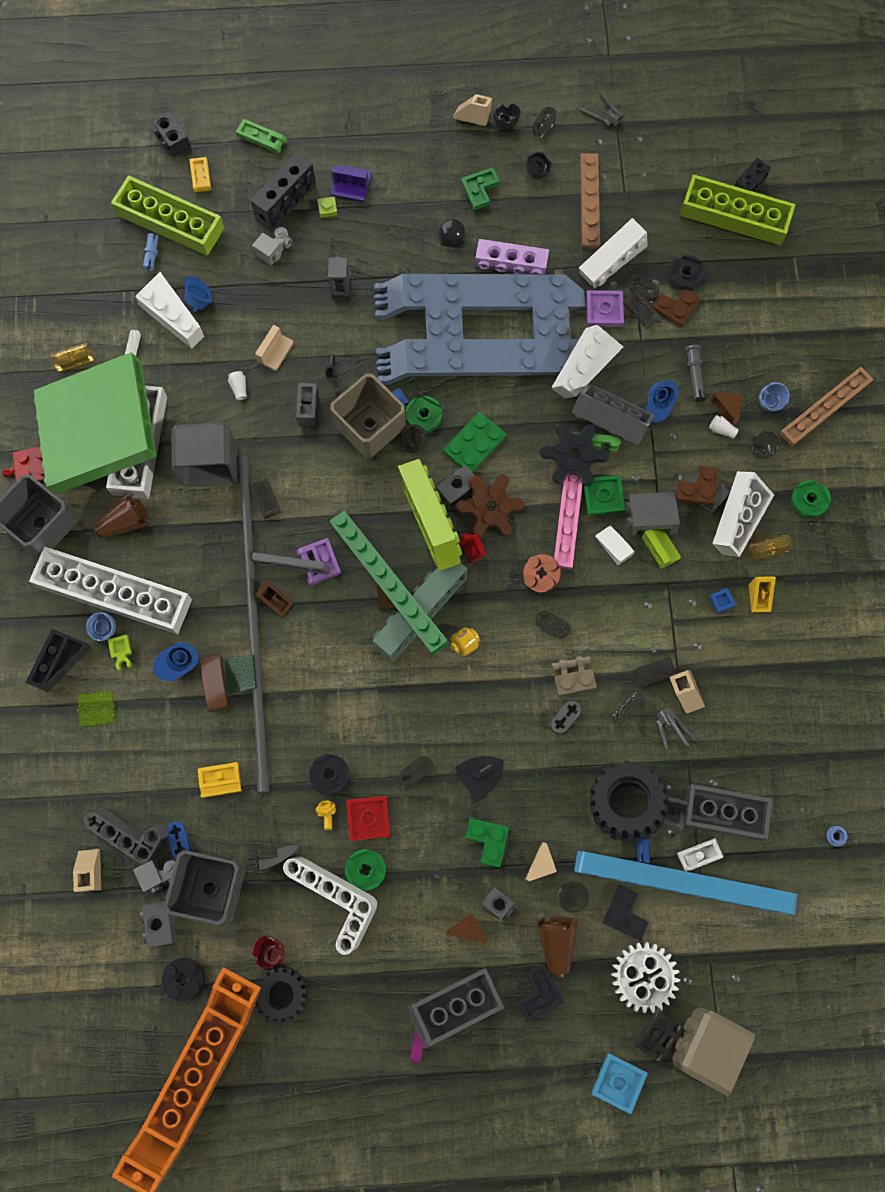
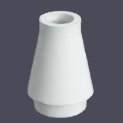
M241 371L230 373L228 375V382L235 394L236 400L246 399L245 376Z
M717 415L709 426L713 433L732 439L735 438L739 430L723 416L719 417Z

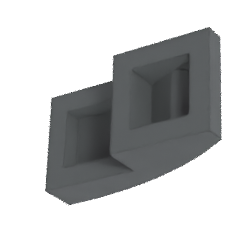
M299 845L277 849L278 857L259 861V869L264 871L286 862L300 850Z

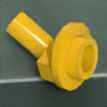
M325 800L318 804L316 812L318 816H324V830H332V814L336 812L335 803Z

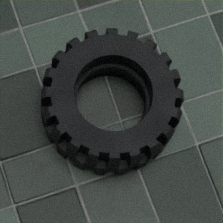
M624 761L623 765H619L616 762L612 764V768L606 767L603 769V774H598L595 778V784L591 787L590 796L591 813L596 825L600 826L601 831L604 834L608 833L610 838L614 840L617 838L622 839L624 843H628V840H633L634 843L640 842L642 838L645 840L650 838L653 832L657 833L661 824L666 819L669 801L666 785L661 782L660 775L658 773L654 774L653 769L649 766L646 768L642 767V763L637 761L635 765L630 764V761ZM622 786H635L647 795L648 808L644 814L636 818L620 817L610 807L611 794Z

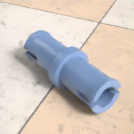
M153 233L147 235V244L143 251L145 256L142 268L146 270L148 267V271L154 270L155 257L158 255L157 243L159 236L155 234V238H153Z

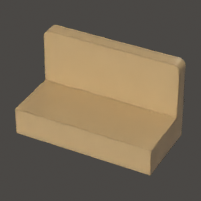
M273 325L255 353L257 362L277 371L293 346V340L283 336L280 328Z

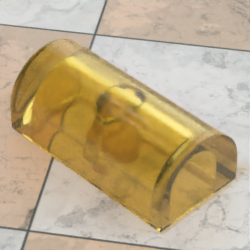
M87 342L51 353L58 371L93 360Z
M784 534L751 543L750 553L753 561L789 552L793 541L789 534Z

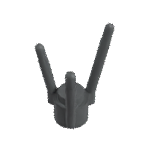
M602 91L599 94L610 107L605 115L607 119L589 110L580 108V111L604 122L608 126L611 124L616 126L624 116L614 107Z
M670 708L664 709L657 714L659 720L656 721V724L659 727L666 750L669 747L663 725L666 728L672 726L686 747H689V743L676 723L692 741L696 740Z

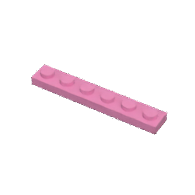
M574 474L568 475L563 482L554 559L557 560L561 568L571 570L573 567L582 483L579 477Z

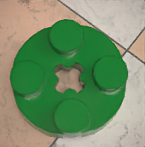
M430 396L414 398L407 405L406 421L415 431L429 434L442 421L441 406L436 399ZM427 411L428 417L422 418L419 413Z
M814 480L801 482L791 494L792 505L799 516L803 518H815L822 515L827 510L831 501V495L827 487L823 484L815 483L816 481ZM808 495L815 498L813 503L807 500Z
M368 849L358 850L347 861L345 875L348 882L363 891L377 888L385 878V862L375 851ZM363 864H366L367 867L371 866L368 876L360 873V870L363 869Z

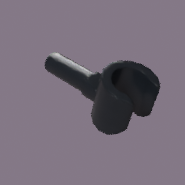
M334 354L330 355L329 366L324 370L326 377L329 371H333V378L336 376Z

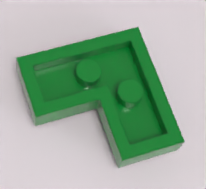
M493 167L461 178V184L473 210L490 205V200L485 190L499 186L500 183Z
M470 818L465 838L485 843L480 863L500 868L509 827Z

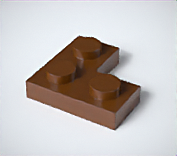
M687 289L677 302L661 293L652 305L651 310L681 328L701 298Z
M699 465L697 483L678 482L676 501L714 506L716 503L718 468Z

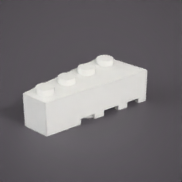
M632 218L579 267L580 275L594 289L598 285L601 286L608 277L648 246L647 232Z
M161 272L135 296L139 306L191 349L204 337L199 324Z
M598 325L586 328L554 382L552 389L563 398L576 397L623 346Z
M737 471L713 541V545L722 555L740 557L774 496L755 472Z

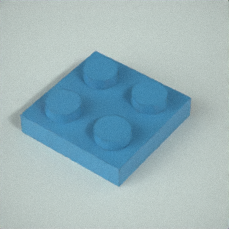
M607 1053L591 1094L631 1114L648 1073Z

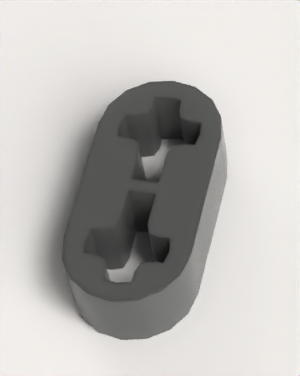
M569 701L556 714L550 724L551 730L554 733L563 734L573 724L581 713L579 703ZM575 706L577 714L572 713L567 717L566 714L569 711L567 707ZM564 718L566 720L563 723L564 729H556L555 721L560 722Z

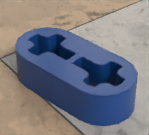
M172 822L167 827V838L171 853L176 859L177 851L180 849L178 843H181V846L186 848V851H191V845L187 830L182 823ZM175 826L181 829V831L178 833V840L177 836L172 834V831H174Z

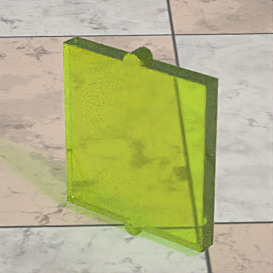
M112 690L78 695L77 712L79 713L80 727L115 723L114 708L116 706L113 703Z

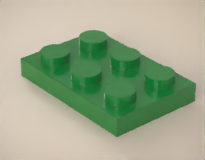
M478 412L443 449V453L459 467L462 468L466 465L473 473L503 442L507 434L481 412Z

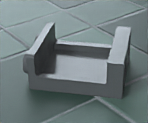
M675 492L629 494L628 502H625V512L629 513L627 527L631 529L632 536H635L638 530L669 529V534L678 533L680 521Z

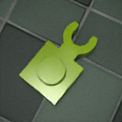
M123 635L108 639L111 658L118 659L115 663L117 670L122 671L121 664L124 662L127 663L129 669L132 668V662L127 658L128 655H132L129 636Z

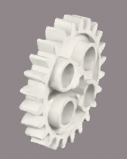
M645 942L643 948L640 943H636V949L629 945V953L622 950L621 952L624 957H616L620 962L619 965H612L617 969V972L611 973L612 976L617 977V980L613 981L612 985H618L619 987L614 992L616 994L622 993L619 1000L624 1001L627 999V1007L634 1004V1011H638L640 1006L643 1013H646L647 1007H649L652 1013L655 1012V1006L663 1010L662 1003L670 1005L668 997L675 999V996L671 993L672 990H679V988L674 986V982H680V979L674 978V975L679 973V970H673L672 968L676 962H669L671 954L664 956L665 949L661 948L657 951L656 944H653L651 949L647 942ZM648 957H652L655 962L651 969L645 966V960ZM630 966L636 969V975L633 978H629L626 974ZM659 968L662 969L658 974L648 977V982L640 981L634 986L629 987V983L643 978V972L651 974ZM661 976L664 979V985L658 989L655 986V980ZM639 986H643L646 990V994L642 998H639L636 994Z

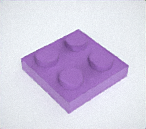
M587 290V326L623 327V291Z

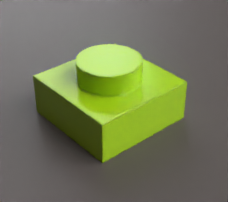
M335 197L318 199L320 218L338 216Z

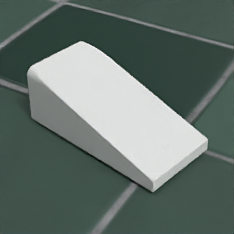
M611 525L595 535L617 565L633 556L634 550Z
M716 838L677 853L685 872L724 857Z

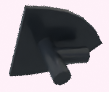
M480 756L471 758L455 767V770L475 801L484 797L496 785L502 772L504 760L493 756Z

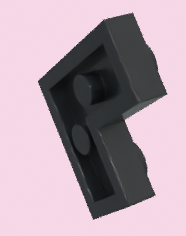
M619 884L602 923L641 941L649 922L630 913L638 893Z
M544 963L526 972L535 992L517 1002L527 1022L564 1002Z

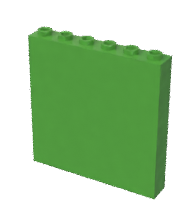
M132 352L34 390V403L37 411L36 419L39 427L38 435L41 442L40 451L43 458L42 467L45 473L44 483L48 489L56 494L157 457L141 360Z

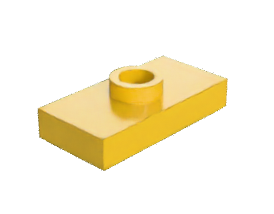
M207 157L189 159L194 193L212 190Z

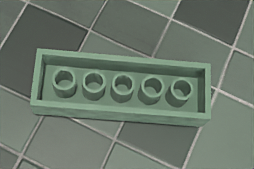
M459 564L442 571H438V569L434 572L430 571L424 578L425 582L422 586L418 585L412 591L411 595H413L430 619L437 614L467 580V568ZM399 611L396 615L392 614L386 621L387 625L382 630L378 629L373 635L374 649L391 664L417 636Z

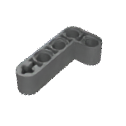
M104 808L92 811L84 818V824L90 831L139 863H146L155 858L168 837V829L163 824H156L142 834ZM154 831L158 834V839L154 836ZM128 837L131 839L132 845L128 842ZM144 848L148 851L149 855L145 854Z

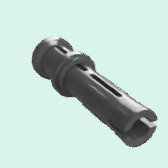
M690 345L685 348V353H687L688 357L687 367L691 373L694 401H698V398L699 401L705 399L701 372L703 360L700 357V345Z

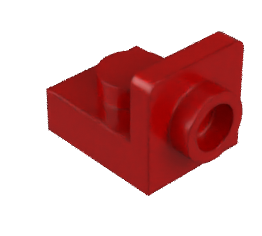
M466 533L459 537L460 543L457 544L463 548L469 564L477 562L486 555L478 534L469 535V533Z

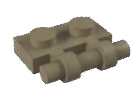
M577 656L572 660L565 661V659H562L556 663H551L553 671L560 670L561 675L554 676L558 696L597 688L593 669H584V665L591 664L590 656ZM577 666L578 672H567V668Z

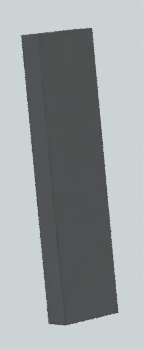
M254 552L252 555L253 561L260 566L328 575L330 572V567L325 562Z

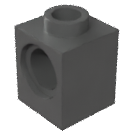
M495 887L482 902V905L499 919L503 917L508 918L514 910L512 907L514 902ZM498 898L505 902V907L501 911L496 910L493 906L494 901Z

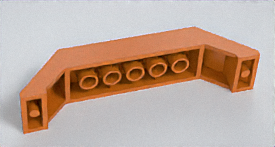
M225 967L222 968L213 985L204 1012L143 1127L122 1156L112 1175L113 1178L137 1192H156L185 1146L249 1022L261 990L260 986Z

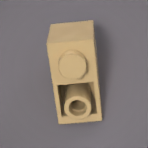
M474 95L457 108L453 118L463 122L475 123L479 126H486L491 117L492 98Z
M691 670L670 677L676 695L686 714L705 707Z
M100 849L78 851L73 869L74 892L82 893L101 890Z

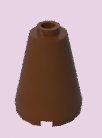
M133 493L125 494L95 521L94 531L99 537L115 536L145 528L150 524V522H146L148 514L139 499L135 500L132 497L134 496Z
M551 917L550 921L545 922V918L537 920V928L548 971L554 977H565L566 973L570 972L578 930V920L576 919L573 922L571 917Z

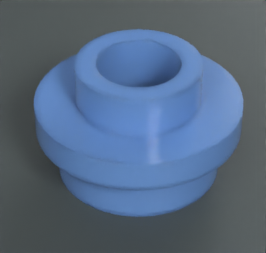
M833 826L828 829L826 838L831 845L839 847L846 843L847 833L842 827ZM834 833H837L839 835L838 840L834 839Z

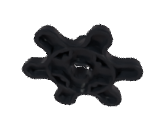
M558 423L555 426L558 443L554 446L545 445L539 451L541 458L552 459L557 464V469L552 474L553 482L562 484L568 475L574 474L579 477L580 482L584 486L591 485L594 481V476L590 471L591 465L595 462L605 463L609 459V452L606 449H596L592 445V439L597 433L596 427L588 424L581 433L573 434L570 432L567 424ZM577 449L580 452V456L572 458L569 451Z

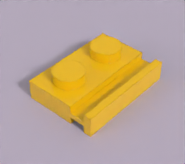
M238 762L198 768L201 798L242 792Z

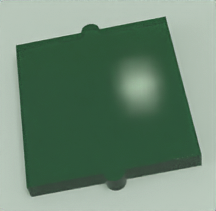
M253 654L225 660L227 694L244 693L246 690L257 688L255 657Z

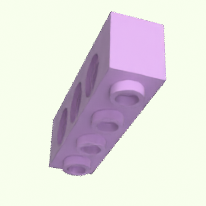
M479 239L475 267L483 270L492 269L498 272H511L515 274H545L549 249Z

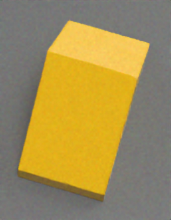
M755 577L749 583L752 612H771L775 577Z

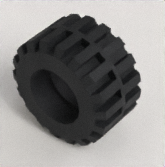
M289 967L275 968L262 975V978L257 982L261 990L256 1000V1009L262 1013L261 1016L263 1018H267L270 1022L283 1023L291 1021L303 1012L309 997L308 984L304 981L303 975ZM277 982H286L293 990V1000L287 1007L279 1008L271 1001L270 991Z

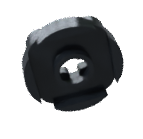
M683 255L681 258L674 259L668 272L670 284L682 290H695L702 283L705 276V268L703 269L702 262L692 255ZM689 270L691 275H685L683 272Z
M325 754L313 762L309 772V779L312 786L320 793L336 794L342 791L348 784L349 768L342 758L333 754ZM327 769L335 771L331 780L324 778Z
M191 958L173 960L164 968L162 975L164 992L170 999L176 1001H187L194 998L200 992L205 982L203 968ZM181 973H184V976L189 978L184 986L181 982H178Z

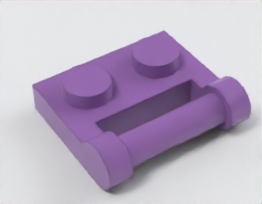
M328 538L297 549V554L301 559L310 560L308 554L313 552L316 561L325 562L330 567L328 575H315V573L306 572L309 586L316 585L323 580L341 574Z

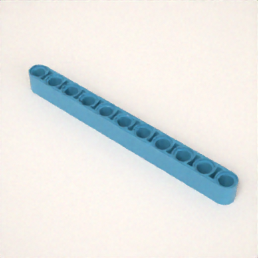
M577 851L574 872L783 914H796L798 894Z

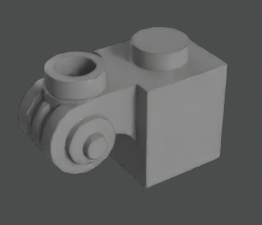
M283 227L275 230L276 238L272 239L262 233L252 245L254 254L271 266L280 259L282 250L289 248L292 244V239Z
M151 860L134 869L133 871L143 892L153 894L160 891L163 884L167 882L170 884L176 861H167L164 864L163 871L160 870L155 860Z

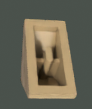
M545 842L541 843L525 878L527 882L557 872L548 845Z

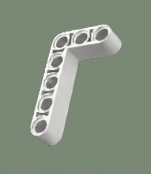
M301 856L288 859L283 866L284 873L288 877L350 911L336 941V949L343 955H347L357 949L376 911V899ZM293 862L297 863L298 871L293 869ZM310 872L315 874V881L311 880ZM328 881L333 884V891L328 889ZM345 891L350 893V901L345 898ZM363 901H365V902L368 903V905H369V910H368V911H366V910L363 909V907H362V902H363ZM354 920H357L359 922L360 929H356L354 927ZM345 938L351 942V948L345 945Z

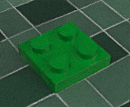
M620 475L594 477L591 485H583L587 516L625 513Z

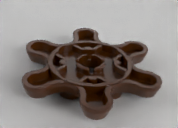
M473 475L468 479V485L473 491V496L470 500L457 502L456 511L459 514H470L474 517L475 522L471 528L472 535L478 534L479 538H481L486 529L491 526L497 528L499 534L503 537H507L512 533V527L508 523L507 517L511 512L523 510L524 501L521 498H510L507 496L506 487L509 484L507 475H498L494 484L490 486L485 485L477 475ZM488 501L495 502L494 511L487 509L486 503Z

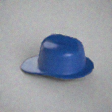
M187 276L184 279V301L191 307L192 312H196L197 309L202 310L208 303L213 302L211 291L206 283L192 276Z
M661 380L653 384L649 389V399L645 410L655 415L652 420L653 422H660L666 419L678 397L679 387L672 380Z
M179 642L170 646L155 658L153 662L155 675L164 681H173L180 678L197 665L198 652L195 647L186 642Z

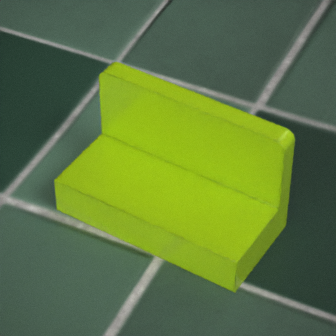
M664 529L647 530L644 532L642 539L661 569L681 558Z

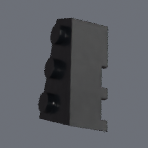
M51 629L25 683L48 693L92 647L86 642Z

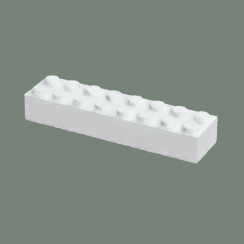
M45 546L29 580L36 588L177 635L192 601L188 593Z

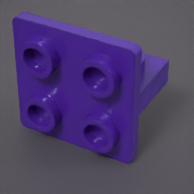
M344 165L333 166L331 196L364 202L372 175L371 171Z

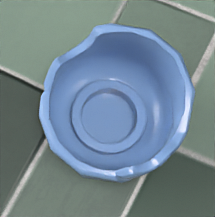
M773 382L760 391L758 400L761 407L766 411L776 412L788 404L790 394L787 387L782 383Z
M94 613L87 621V634L95 641H106L115 633V620L107 613Z

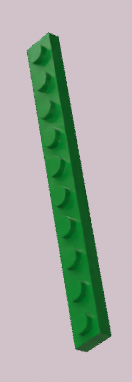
M345 510L331 519L329 522L431 654L434 656L449 644L448 640Z

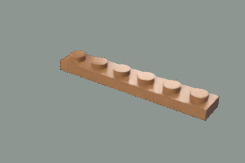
M581 154L582 249H599L598 154Z
M862 367L858 368L785 427L779 434L793 447L868 386L874 379Z

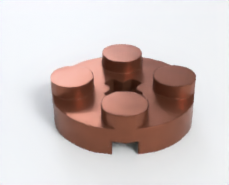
M539 554L532 556L524 567L523 577L525 584L536 592L547 593L561 582V566L556 559L549 555ZM544 568L547 576H543V579H540L538 572Z

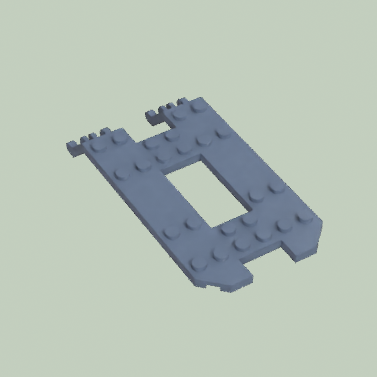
M401 274L385 283H376L373 285L374 292L387 293L374 295V307L377 309H388L375 311V319L386 320L406 310H425L426 339H405L387 348L376 349L377 357L390 356L389 359H379L376 361L378 366L377 373L391 374L389 376H379L377 379L383 385H390L409 376L559 375L579 339H571L568 310L585 309L584 290L566 275ZM462 310H532L534 339H463Z

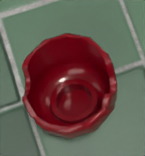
M263 936L254 942L251 953L255 956L256 964L265 970H272L283 962L285 949L280 940L271 936Z

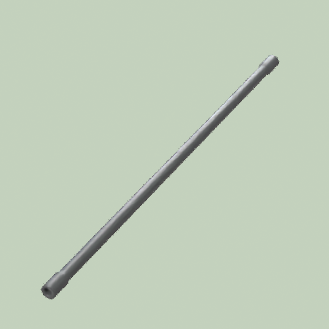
M240 456L237 460L240 478L256 742L257 792L266 793L270 792L266 758L257 599L255 596V567L252 559L254 551L249 487V458Z

